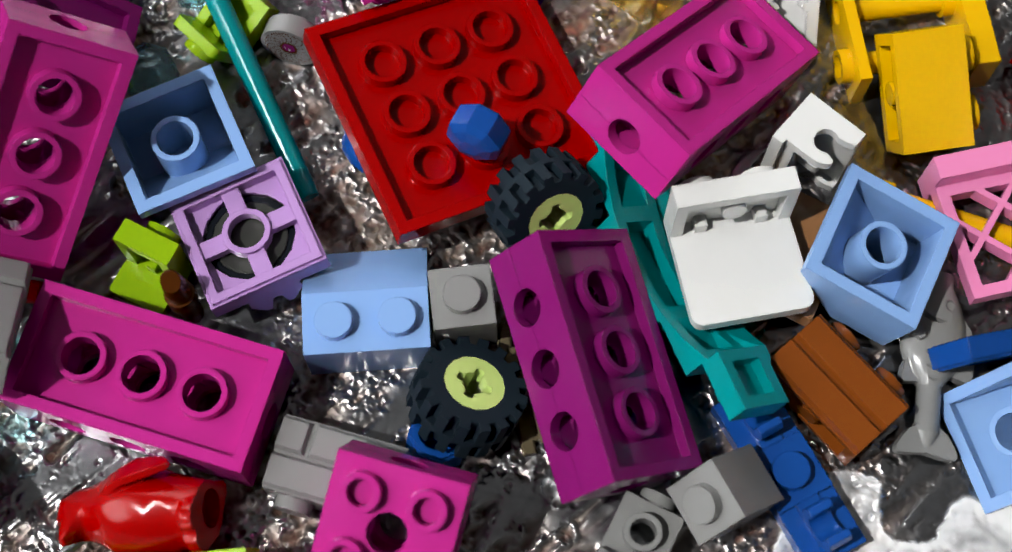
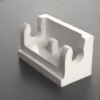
M810 93L772 136L760 166H771L773 169L795 166L798 177H809L814 181L815 185L831 192L841 181L866 134L813 93Z

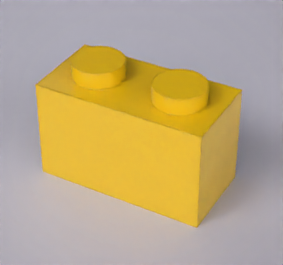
M964 24L938 25L874 34L886 152L910 155L974 146V130H977L980 124V110L975 96L970 93L969 71L973 69L975 53L971 38L965 35Z

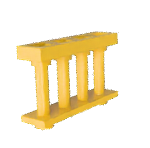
M825 0L836 46L832 61L834 77L837 84L845 85L849 104L861 103L873 80L872 74H878L876 50H866L860 22L936 13L939 18H944L945 25L964 24L965 35L971 38L975 53L974 66L969 71L970 88L985 86L1002 61L985 0Z

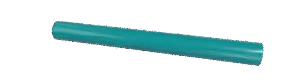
M205 0L276 157L282 156L302 202L304 203L319 195V191L231 1Z

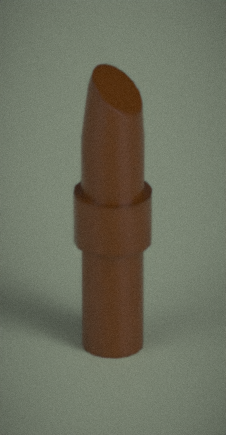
M165 270L160 276V284L166 303L173 312L178 313L182 320L194 324L198 323L204 316V309L199 302L196 289L190 281L186 280L175 270Z

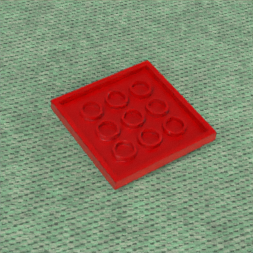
M396 0L304 29L303 43L398 245L485 214V202L492 200L487 194L490 184L498 185L500 179L496 176L503 167L508 171L514 167L512 159L520 154L524 159L530 157L531 149L540 147L546 154L549 146L557 147L562 153L564 150L570 153L587 170L585 165L599 151L592 137L566 112L583 87L537 0ZM460 104H481L499 113L510 127V135L497 160H475L459 152L446 135L449 123Z

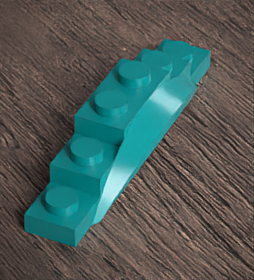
M594 140L599 151L585 166L589 174L598 183V188L603 193V203L609 214L596 229L628 230L659 330L666 333L685 375L707 374L714 388L715 395L729 421L775 413L786 405L789 400L771 366V355L766 345L757 340L742 324L709 330H698L690 324L663 223L671 187L657 199H654Z

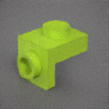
M230 0L253 48L262 36L268 19L280 11L268 0ZM206 4L196 18L184 14L178 16L173 24L188 37L184 44L189 51L209 64H214L215 61L234 64Z
M125 218L112 239L126 257V261L110 285V290L116 297L134 306L166 315L170 307L163 296L164 293L160 284L161 274L165 270L171 269L181 274L187 280L194 269L180 246L182 239L172 230L157 222L149 221L147 226L144 227Z

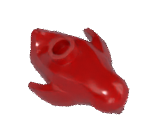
M163 456L136 458L117 469L106 479L91 487L77 490L60 501L57 514L59 543L64 547L79 542H95L113 552L207 551L217 539L221 530L227 493L226 483L224 480L213 481L174 473L167 469L171 464Z

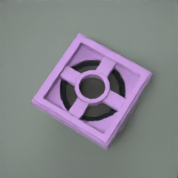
M282 156L256 167V172L169 207L207 302L216 318L246 304H249L251 309L268 311L273 308V299L280 295H283L288 300L295 299L302 288L301 279L331 266Z

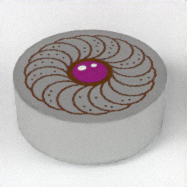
M275 14L267 21L261 36V43L267 52L281 61L294 65H309L313 62L303 43V34L305 28L315 25L307 19L294 14Z

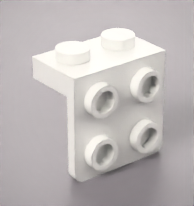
M757 166L744 171L740 175L713 179L710 176H695L683 181L679 185L671 186L663 223L689 321L695 329L709 330L805 313L811 308L814 294L812 287L801 273L804 261L790 218L802 189L795 166L773 169L771 166Z

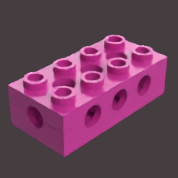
M0 0V256L30 263L31 268H33V277L61 282L139 54L124 30L22 0ZM61 79V81L52 88H38L43 82L47 80ZM41 138L34 144L21 145L28 139ZM12 196H19L13 200H5Z
M692 0L598 64L566 112L654 199H657L783 97L820 52L765 0ZM713 67L716 72H713L709 69ZM671 92H680L683 98H679Z
M45 279L10 361L2 395L0 394V401L19 416L149 456H163L169 462L253 487L295 370L284 350ZM99 357L97 365L91 371L81 374L84 365L88 361ZM153 375H160L158 383L151 390L138 393L140 385L145 379ZM214 392L221 393L218 403L213 408L203 412L197 411L198 403L204 396Z
M353 439L338 448L311 552H459L479 474ZM381 513H392L398 516L406 526L407 538L398 540L385 534L380 524Z

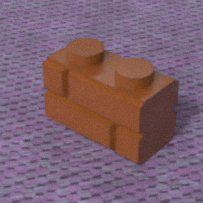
M820 314L771 356V366L789 400L787 403L788 407L846 466L910 406L901 398L904 395V389L896 377L882 367H877L874 370L858 354L857 351L860 349V345L853 333L839 322H833L830 325Z

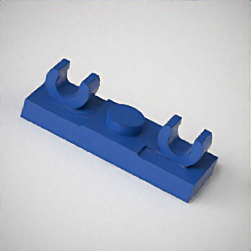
M721 403L712 407L710 412L733 450L751 444L782 494L784 500L769 510L795 552H849L867 541L835 490L832 481L784 406L773 414L729 421Z

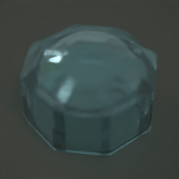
M146 42L135 47L139 57L127 91L131 97L180 77V73L166 47Z

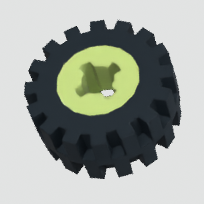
M549 146L546 154L540 147L531 149L530 157L524 159L521 154L512 159L514 167L509 171L503 167L496 175L500 179L499 184H490L487 191L488 196L492 200L485 202V212L489 216L486 219L507 248H510L537 230L596 229L597 227L592 221L593 219H601L603 213L599 203L603 202L604 198L603 193L598 188V183L570 153L565 150L562 153L557 147Z
M458 336L455 344L447 338L440 341L437 348L432 346L415 372L406 396V406L411 407L408 414L411 424L420 423L422 425L418 432L420 437L424 441L431 437L437 441L434 448L442 453L446 451L447 447L453 448L454 457L466 458L469 451L472 450L475 458L486 456L490 449L493 452L498 450L515 429L527 406L528 396L524 395L527 391L524 378H517L521 371L520 366L516 361L508 364L505 361L508 353L500 347L495 352L488 349L489 341L479 338L475 345L470 343L469 336Z

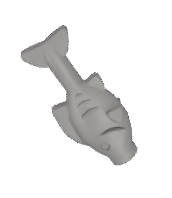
M940 271L916 330L897 339L900 342V354L903 360L899 365L897 380L900 384H915L916 394L914 424L898 436L892 445V452L903 455H923L937 461L951 463L957 460L958 454L949 436L939 427L941 392L948 381L959 386L971 381L974 365L942 372L932 369L928 353L929 348L973 336L972 331L964 320L960 302L954 291L955 277L947 272Z

